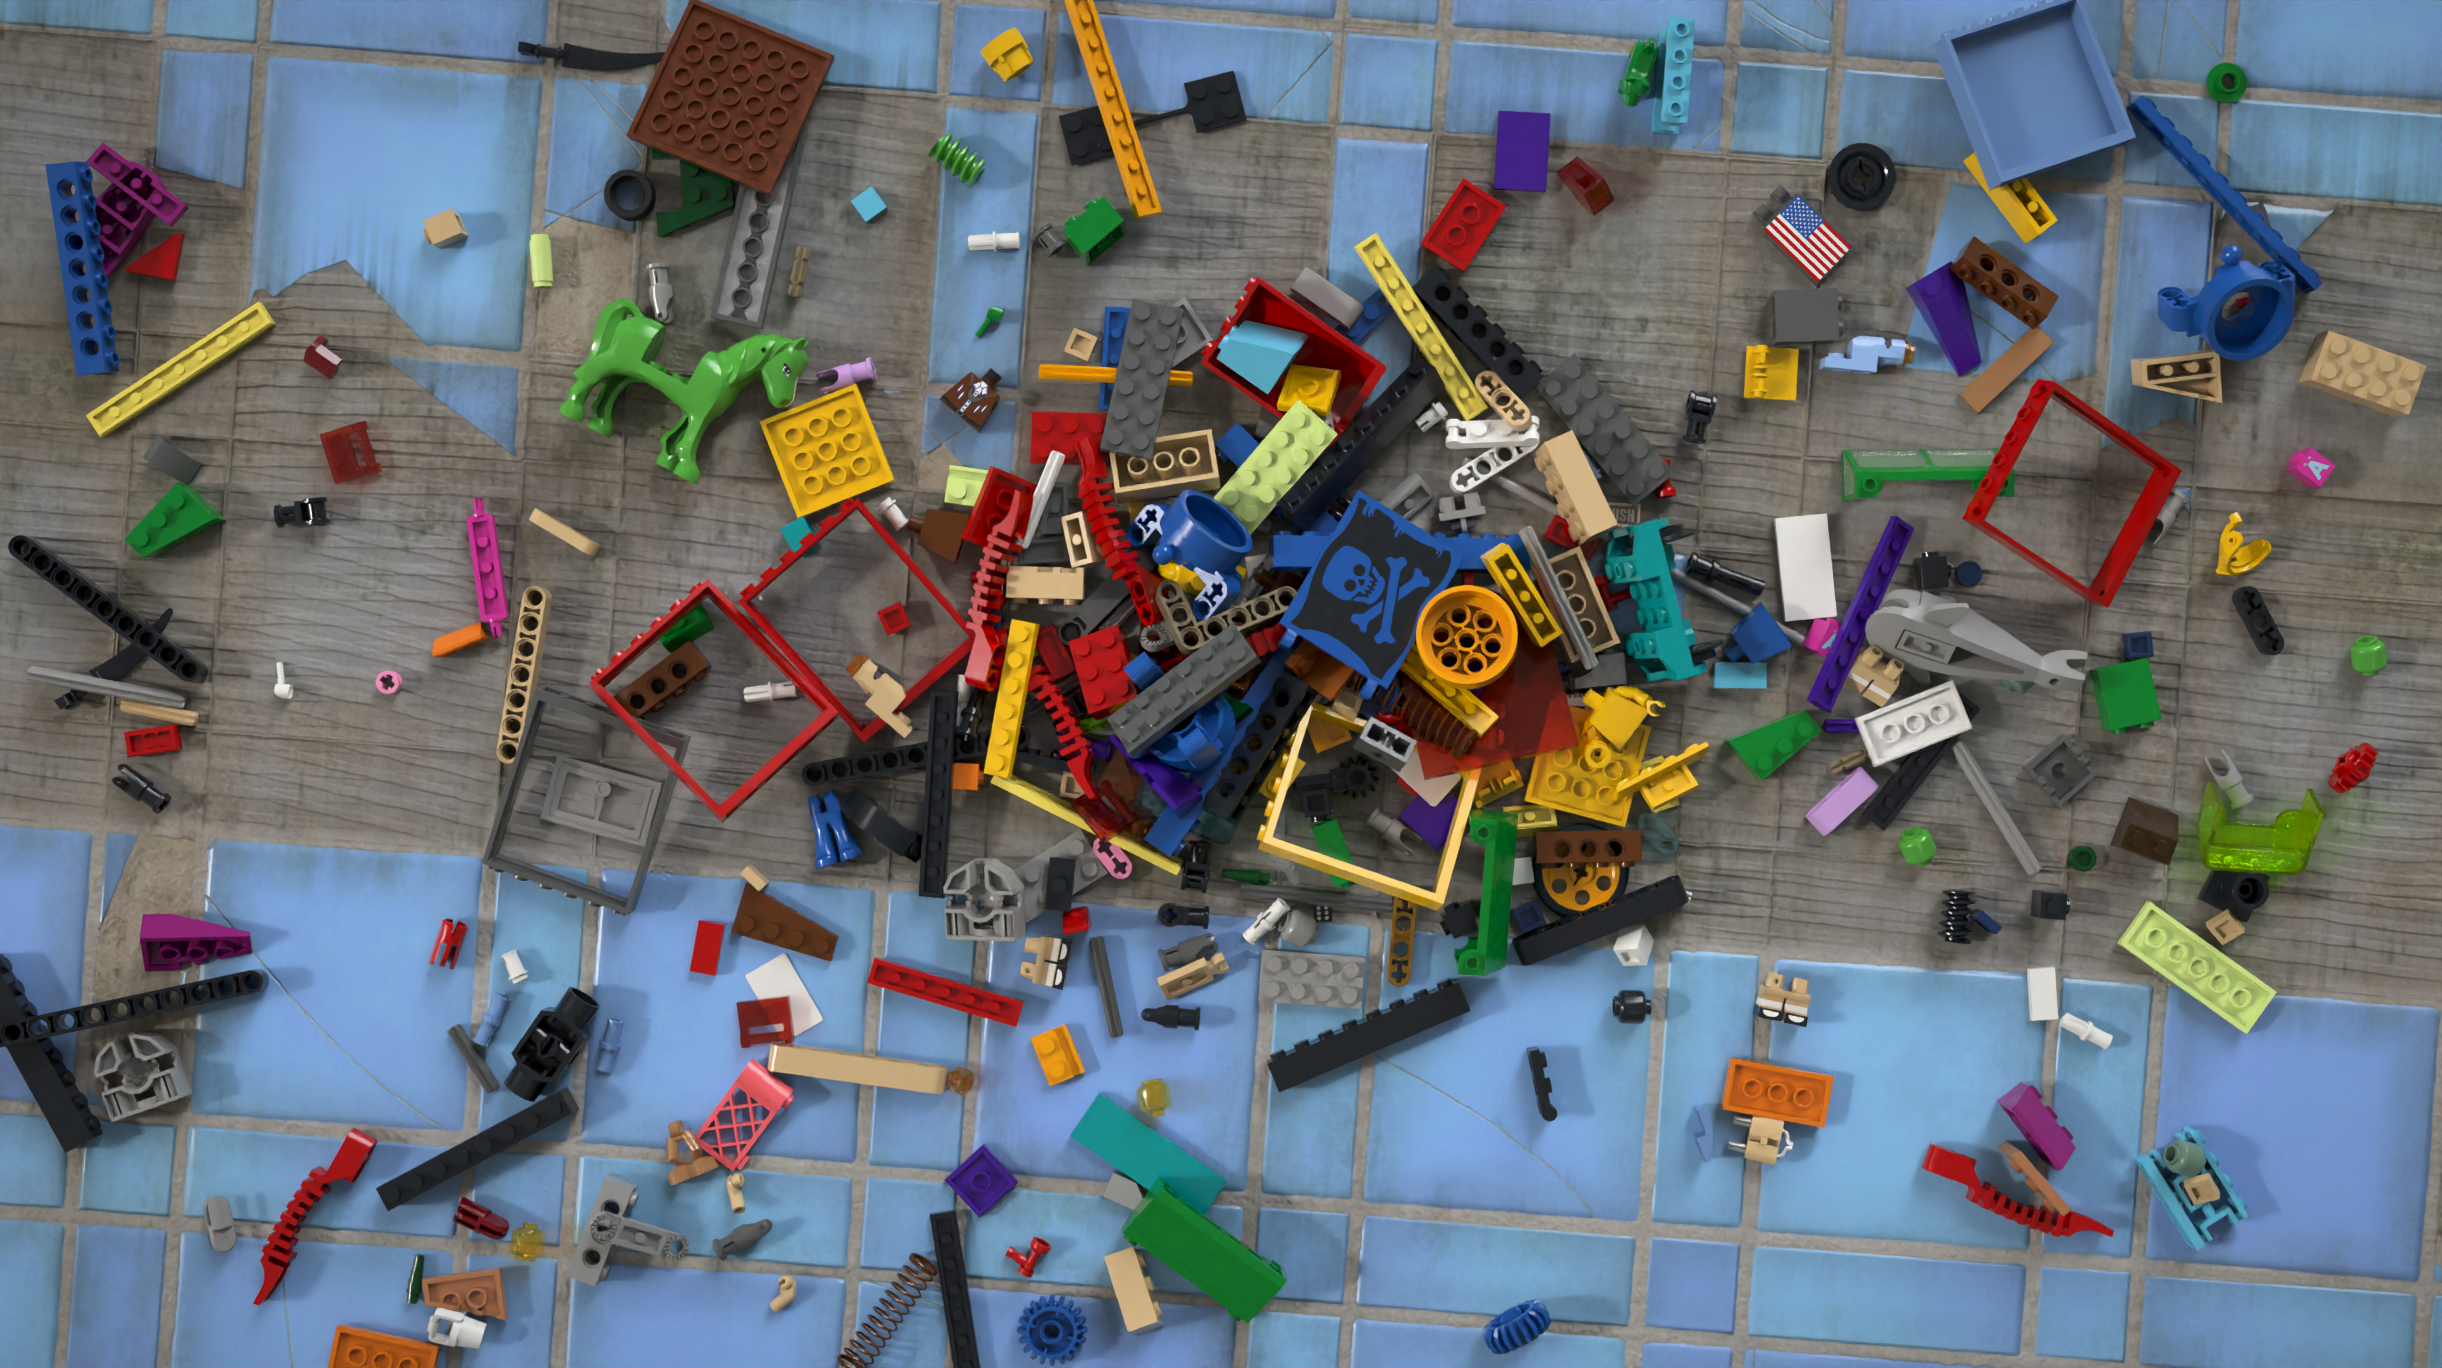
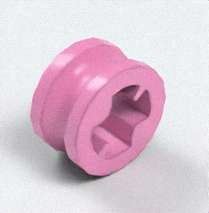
M383 671L376 678L378 690L385 694L398 692L403 684L400 674L395 671ZM391 675L393 677L392 682L395 685L387 689L385 688L387 683L384 682V678H390Z

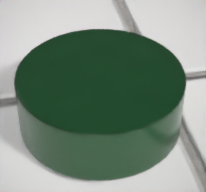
M2078 845L2070 850L2068 862L2073 869L2086 872L2095 866L2096 854L2090 847Z

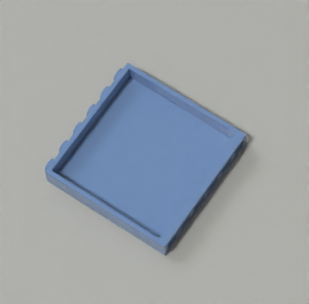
M2042 0L2031 5L2030 9L2024 10L2023 7L2017 8L2009 12L2006 17H2001L1999 14L1987 19L1986 23L1981 25L1978 22H1973L1963 27L1962 31L1956 32V29L1946 31L1940 35L1941 39L1933 45L1989 190L2124 146L2136 138L2082 0H2052L2049 3Z

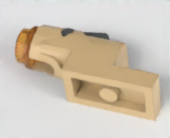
M859 653L846 668L851 673L849 676L858 682L866 694H872L865 705L905 738L913 729L909 725L912 721L902 712L898 714L894 712L906 697L904 688L900 685L901 676L874 659L870 660L867 656L864 658Z

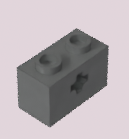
M1370 716L1353 748L1400 772L1407 763L1417 741Z

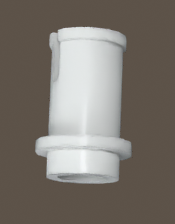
M1440 402L1431 404L1432 408L1414 420L1423 433L1441 419H1446L1445 416L1448 415V412Z
M889 497L878 506L880 509L879 513L880 515L884 514L895 527V530L899 531L908 523L909 519L895 504L897 501H892Z
M516 949L501 956L510 975L509 981L512 980L513 984H516L528 978L526 974L528 970L524 969Z

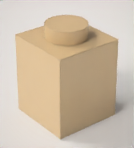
M453 209L423 220L426 227L423 230L426 240L429 244H433L440 249L469 237L459 213Z

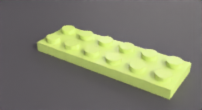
M1297 400L1217 493L1214 499L1228 508L1243 523L1251 536L1277 506L1276 503L1303 476L1338 434L1304 403Z
M2149 901L2144 904L2117 942V944L2245 1034H2248L2277 993Z

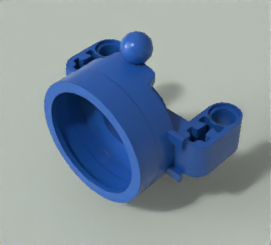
M2228 245L2223 248L2220 255L2224 265L2216 268V276L2204 286L2198 296L2189 298L2177 287H2165L2158 291V317L2172 331H2186L2187 337L2199 335L2221 357L2233 361H2246L2260 357L2272 350L2289 331L2295 310V275L2280 262L2268 261L2255 266L2249 261H2240L2243 255L2240 247ZM2237 293H2248V301L2243 310L2232 317H2222L2223 305L2229 298Z
M1184 490L1171 506L1165 503L1145 506L1129 526L1126 536L1132 546H1151L1159 541L1160 545L1156 546L1153 550V559L1156 563L1166 565L1173 560L1178 565H1182L1188 570L1195 572L1206 584V587L1192 604L1193 615L1198 620L1203 621L1227 611L1240 595L1241 586L1238 580H1241L1242 575L1235 568L1252 549V538L1243 523L1228 508L1214 498L1195 490Z
M1145 651L1124 667L1128 676L1142 691L1165 675L1162 668ZM1229 686L1220 693L1225 692L1229 688ZM1219 693L1194 712L1192 722L1185 729L1179 732L1168 731L1146 749L1176 771H1202L1221 759L1232 743L1235 734V717L1232 707ZM1146 749L1134 758L1139 759L1143 757V755L1146 753Z

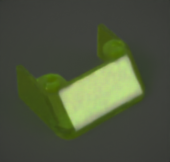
M2208 781L2198 813L2200 859L2204 867L2210 870L2297 875L2303 872L2308 864L2324 811L2313 789L2307 788L2300 810L2287 809L2282 811L2276 817L2274 825L2226 822V812L2222 799L2214 782Z

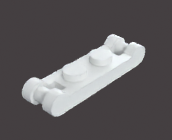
M1532 416V423L1528 429L1524 430L1526 431L1525 434H1519V431L1513 430L1503 419L1476 421L1449 419L1446 421V431L1448 432L1446 447L1450 449L1535 446L1540 442V435L1537 432L1539 418ZM1459 433H1466V437H1460Z

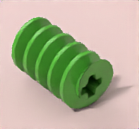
M949 133L936 142L930 150L928 157L936 154L935 162L939 164L944 161L943 168L945 170L952 167L951 175L957 176L960 174L959 181L961 183L968 181L967 187L970 189L984 173L985 168L983 167L986 160L983 158L976 162L978 153L974 152L968 156L969 146L967 145L959 149L961 140L958 139L952 143L953 134Z

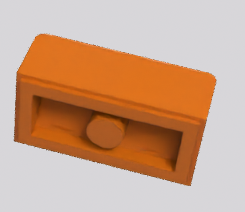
M477 622L435 639L432 649L433 657L444 658L486 641L488 635L483 623Z

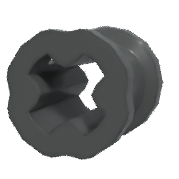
M1050 223L1044 225L1032 236L1046 250L1048 258L1057 254L1066 245V242L1060 240L1052 230L1053 227Z

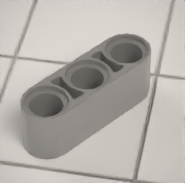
M1307 267L1304 268L1290 287L1297 296L1348 330H1350L1365 309L1354 298Z

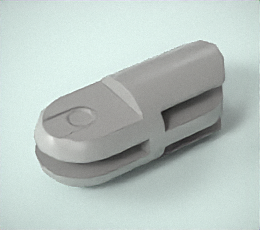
M211 1196L206 1199L203 1208L209 1242L215 1251L226 1253L232 1250L236 1244V1232L231 1206L228 1199L220 1196Z

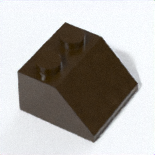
M2128 797L2110 845L2156 863L2169 865L2178 843L2179 815Z

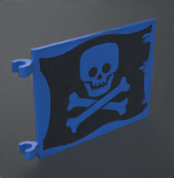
M1358 490L1281 618L1279 624L1286 628V632L1280 639L1278 646L1287 650L1291 647L1296 636H1300L1366 677L1367 681L1359 691L1358 696L1368 700L1372 697L1377 685L1387 690L1416 641L1417 623L1423 609L1432 598L1447 588L1465 556Z

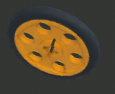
M1573 823L1564 825L1553 832L1606 830L1590 823ZM1612 841L1608 844L1607 851L1611 856H1616L1620 851V847L1616 842ZM1560 842L1555 847V853H1561L1565 857L1568 853V848L1564 843ZM1585 842L1586 848L1582 854L1590 857L1594 852V847L1591 843ZM1534 858L1532 861L1535 879L1533 886L1539 899L1549 910L1564 918L1624 895L1629 881V867H1619V862H1609V867L1593 868V863H1585L1584 870L1587 872V875L1585 877L1580 876L1577 879V873L1574 872V868H1567V863L1558 868L1541 869V864H1534ZM1601 876H1607L1610 879V887L1606 890H1600L1597 887V879ZM1563 879L1565 881L1566 888L1562 893H1555L1552 890L1554 880ZM1580 890H1585L1589 894L1588 902L1583 905L1577 904L1575 901V895Z

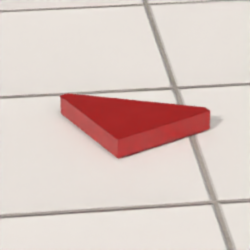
M177 232L127 266L126 271L176 281L185 234Z

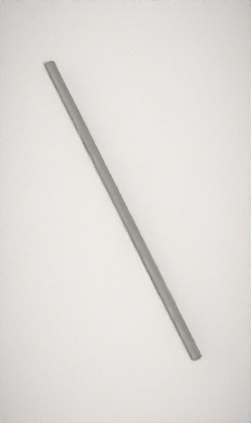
M1466 456L1461 465L1464 466L1473 459ZM1477 463L1476 468L1480 474L1486 475L1490 472V468ZM1498 473L1488 479L1544 510L1560 516L1557 504ZM1608 534L1599 537L1606 543L1609 542ZM1677 568L1669 571L1672 578L1744 616L1753 609ZM1777 622L1789 640L1802 646L1806 638L1805 636Z

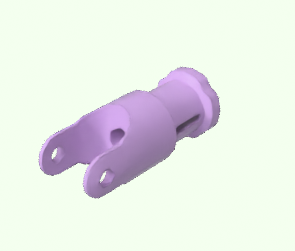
M871 357L866 358L864 362L853 365L847 363L816 374L818 378L838 375L836 383L820 389L821 394L837 391L864 380H877L876 369Z

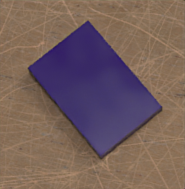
M1498 111L1494 190L1546 192L1550 113Z

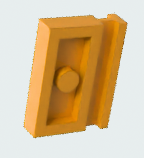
M1334 700L1330 702L1328 707H1332ZM1310 716L1307 730L1317 753L1352 739L1348 729Z
M1066 1023L1031 1037L1050 1086L1085 1072Z

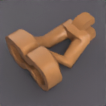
M680 1120L668 1125L671 1136L666 1138L668 1161L677 1166L667 1174L671 1186L719 1167L715 1157H702L701 1146L691 1129L685 1130ZM684 1141L692 1151L694 1161L691 1164L685 1163L677 1157L678 1142Z

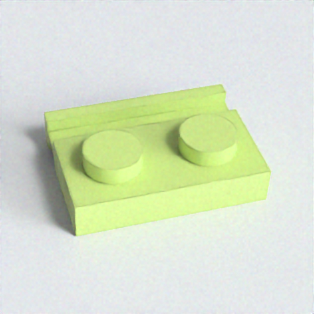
M950 465L944 502L974 507L988 470Z

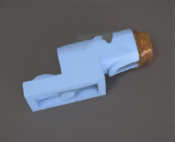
M1868 330L1863 336H1858L1848 341L1846 358H1844V354L1828 353V357L1820 359L1819 370L1871 375L1877 372V363H1879L1878 366H1905V364H1912L1915 346L1914 343H1909L1908 340H1902L1900 337Z

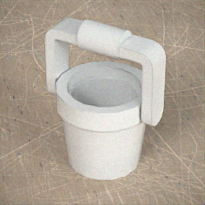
M437 1308L435 1314L429 1320L427 1328L429 1332L428 1339L431 1342L451 1347L479 1349L487 1323L465 1316V1314ZM440 1318L454 1321L449 1336L436 1333L440 1324Z

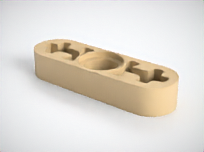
M1481 372L1475 379V385L1479 394L1513 430L1524 431L1528 429L1532 423V416L1528 407L1494 372ZM1485 381L1492 383L1495 389L1493 393L1488 386L1483 385ZM1501 396L1511 398L1510 402L1505 406L1496 404ZM1515 409L1519 416H1524V420H1516L1512 411Z
M537 508L534 509L529 517V520L592 557L596 555L600 548L598 543Z

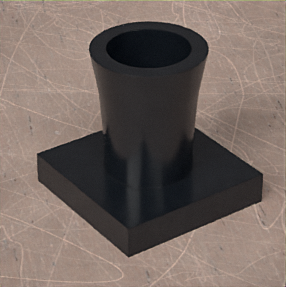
M2220 853L2197 899L2221 911L2229 909L2237 919L2247 923L2253 909L2261 907L2268 898L2269 887L2267 882L2270 876L2224 853Z

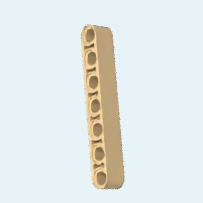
M531 586L524 591L522 596L497 744L498 759L504 763H513L514 758H510L507 755L506 750L511 744L517 751L538 686L552 603L550 591L543 587ZM537 591L542 594V602L539 605H535L532 601V596ZM531 617H535L538 621V626L534 631H531L528 627V621ZM528 642L534 647L531 656H527L524 653V646ZM523 668L529 671V679L526 682H523L519 677V673ZM519 693L525 698V703L522 707H518L515 703V698ZM514 719H517L521 724L518 733L513 732L511 729V722Z
M771 1043L767 1070L924 1093L944 1094L948 1067L786 1043Z

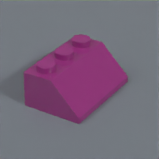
M2021 1082L1998 1099L1997 1102L2041 1160L2060 1171L2076 1149L2071 1142L2073 1136L2064 1126L2060 1127L2055 1120L2058 1117L2048 1105L2044 1107L2039 1100L2042 1098L2039 1091L2033 1085L2028 1086Z

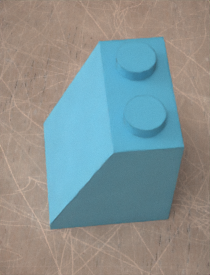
M1245 320L1239 327L1234 325L1229 334H1226L1218 346L1221 352L1216 359L1269 394L1285 374L1309 336L1302 332Z

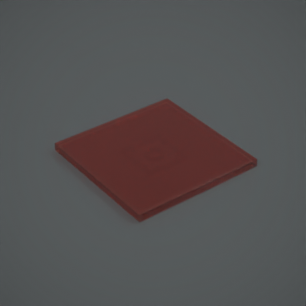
M1513 610L1512 612L1519 623L1515 657L1506 672L1494 682L1486 685L1477 697L1499 716L1498 720L1481 738L1476 735L1468 750L1459 759L1452 755L1453 745L1443 750L1444 740L1439 744H1435L1436 734L1426 739L1427 728L1423 732L1418 733L1417 723L1413 728L1415 730L1416 748L1424 780L1579 746L1553 643L1550 641L1543 647L1533 644ZM1464 616L1453 618L1452 620L1455 623H1463ZM1438 632L1434 636V639L1440 643L1447 641L1449 638L1445 632ZM1489 643L1500 650V646L1497 643ZM1399 668L1398 672L1402 688L1405 685L1407 686L1403 692L1405 702L1410 694L1415 691L1414 696L1407 705L1408 714L1414 709L1419 699L1424 696V699L1415 711L1411 725L1419 719L1430 702H1432V705L1425 714L1419 731L1428 724L1439 707H1441V710L1434 719L1428 736L1437 729L1446 714L1450 713L1437 737V741H1439L1450 729L1457 717ZM1459 719L1452 729L1445 747L1455 739L1465 725ZM1468 727L1465 728L1462 735L1460 736L1456 744L1454 753L1457 751L1461 742L1470 731Z

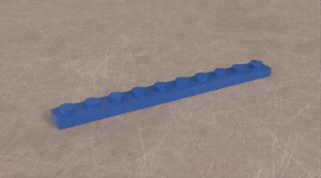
M2142 95L2127 107L2273 261L2282 263L2295 275V284L2305 294L2316 290L2323 283L2318 278V273L2300 260V254L2282 241L2283 237L2275 229H2271L2264 222L2265 219L2262 214L2252 210L2246 203V198L2228 185V179L2223 174L2217 173L2210 166L2209 159L2202 154H2198L2192 147V142L2174 129V123L2169 118L2163 117L2156 110L2157 107L2152 100Z

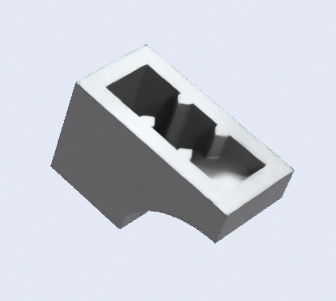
M1617 648L1601 650V655H1595L1599 662L1598 666L1588 670L1579 677L1573 678L1574 689L1627 684L1624 653H1617Z

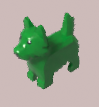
M1650 37L1646 42L1638 40L1632 46L1629 55L1630 59L1617 93L1623 95V102L1627 106H1637L1641 98L1651 92L1649 79L1659 52L1658 47L1654 45V37Z

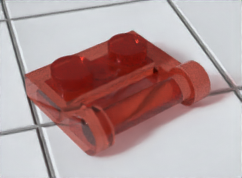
M366 421L319 434L335 484L339 485L382 471L380 463L376 462L367 433L369 428ZM354 433L357 434L366 462V466L361 468L350 435Z
M1108 779L1102 781L1096 789L1100 796H1106L1124 817L1123 820L1120 821L1102 799L1097 801L1090 800L1086 794L1073 800L1071 805L1103 844L1134 826L1140 820V816L1135 811L1132 812L1112 789L1113 785Z
M789 995L738 1001L736 1003L742 1048H750L754 1044L771 1042H794L795 1036ZM781 1023L784 1026V1031L750 1035V1027Z

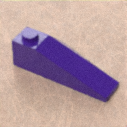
M1950 261L1908 286L1906 290L1959 377L1981 364L1982 361L1965 284L1961 278L1949 270L1953 264Z
M1113 734L1109 737L1114 746L1179 819L1204 799L1200 793L1203 788L1193 777L1188 780L1184 774L1146 753L1139 759L1132 758L1127 754L1124 745L1118 737Z

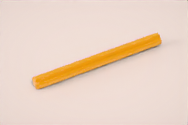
M1040 364L1038 375L1040 379L1115 383L1118 368ZM1171 371L1168 386L1191 387L1193 385V372Z

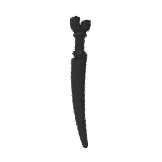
M519 41L518 52L521 55L536 56V58L557 59L558 62L562 60L561 67L579 70L634 68L661 61L665 52H607L564 43V49L558 47V49L544 47L540 43L535 45Z
M168 608L153 626L163 632L173 614V609ZM150 634L146 639L148 647L152 646L155 642L153 634ZM130 644L120 653L91 669L89 672L95 678L118 681L146 653L135 645ZM70 689L69 693L62 695L54 702L59 709L67 710L76 704L77 701H81V697L88 692Z

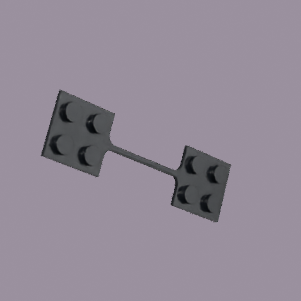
M1234 70L1184 83L1188 103L1184 108L1135 120L1133 124L1137 126L1189 113L1193 118L1196 133H1201L1247 121ZM1099 106L1059 116L1071 166L1114 155Z

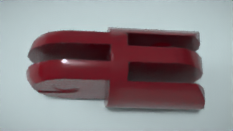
M466 1197L461 1198L455 1212L456 1215L452 1219V1221L478 1234L481 1233L495 1240L505 1238L510 1226L503 1217Z

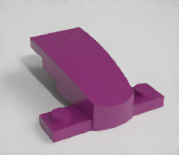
M102 143L86 162L89 163L90 167L112 182L96 199L97 205L95 208L97 221L100 224V245L104 251V272L109 280L137 245L155 215L170 227H173L189 208L167 190L165 183L156 173L138 163L127 161L105 143ZM80 237V239H79V245H80V247L82 248V246H83V240H82V238Z

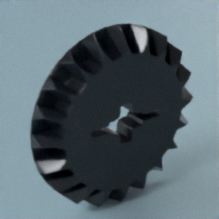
M1856 143L1843 148L1831 161L1828 170V184L1831 194L1835 196L1837 202L1855 211H1867L1878 207L1888 199L1895 186L1896 172L1891 158L1884 150L1869 143ZM1859 168L1862 174H1867L1868 177L1864 180L1863 187L1860 180H1855L1854 176L1858 175Z

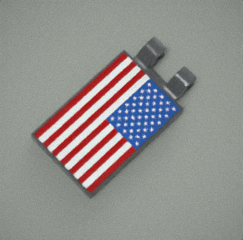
M1780 185L1770 194L1780 206L1771 213L1762 204L1752 214L1765 226L1760 232L1814 285H1817L1853 246L1800 194L1797 193L1792 198L1788 191Z

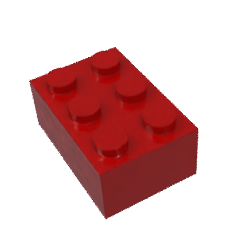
M1118 625L1068 641L1088 713L1095 720L1111 716L1142 692L1124 670V667L1133 659L1125 632Z

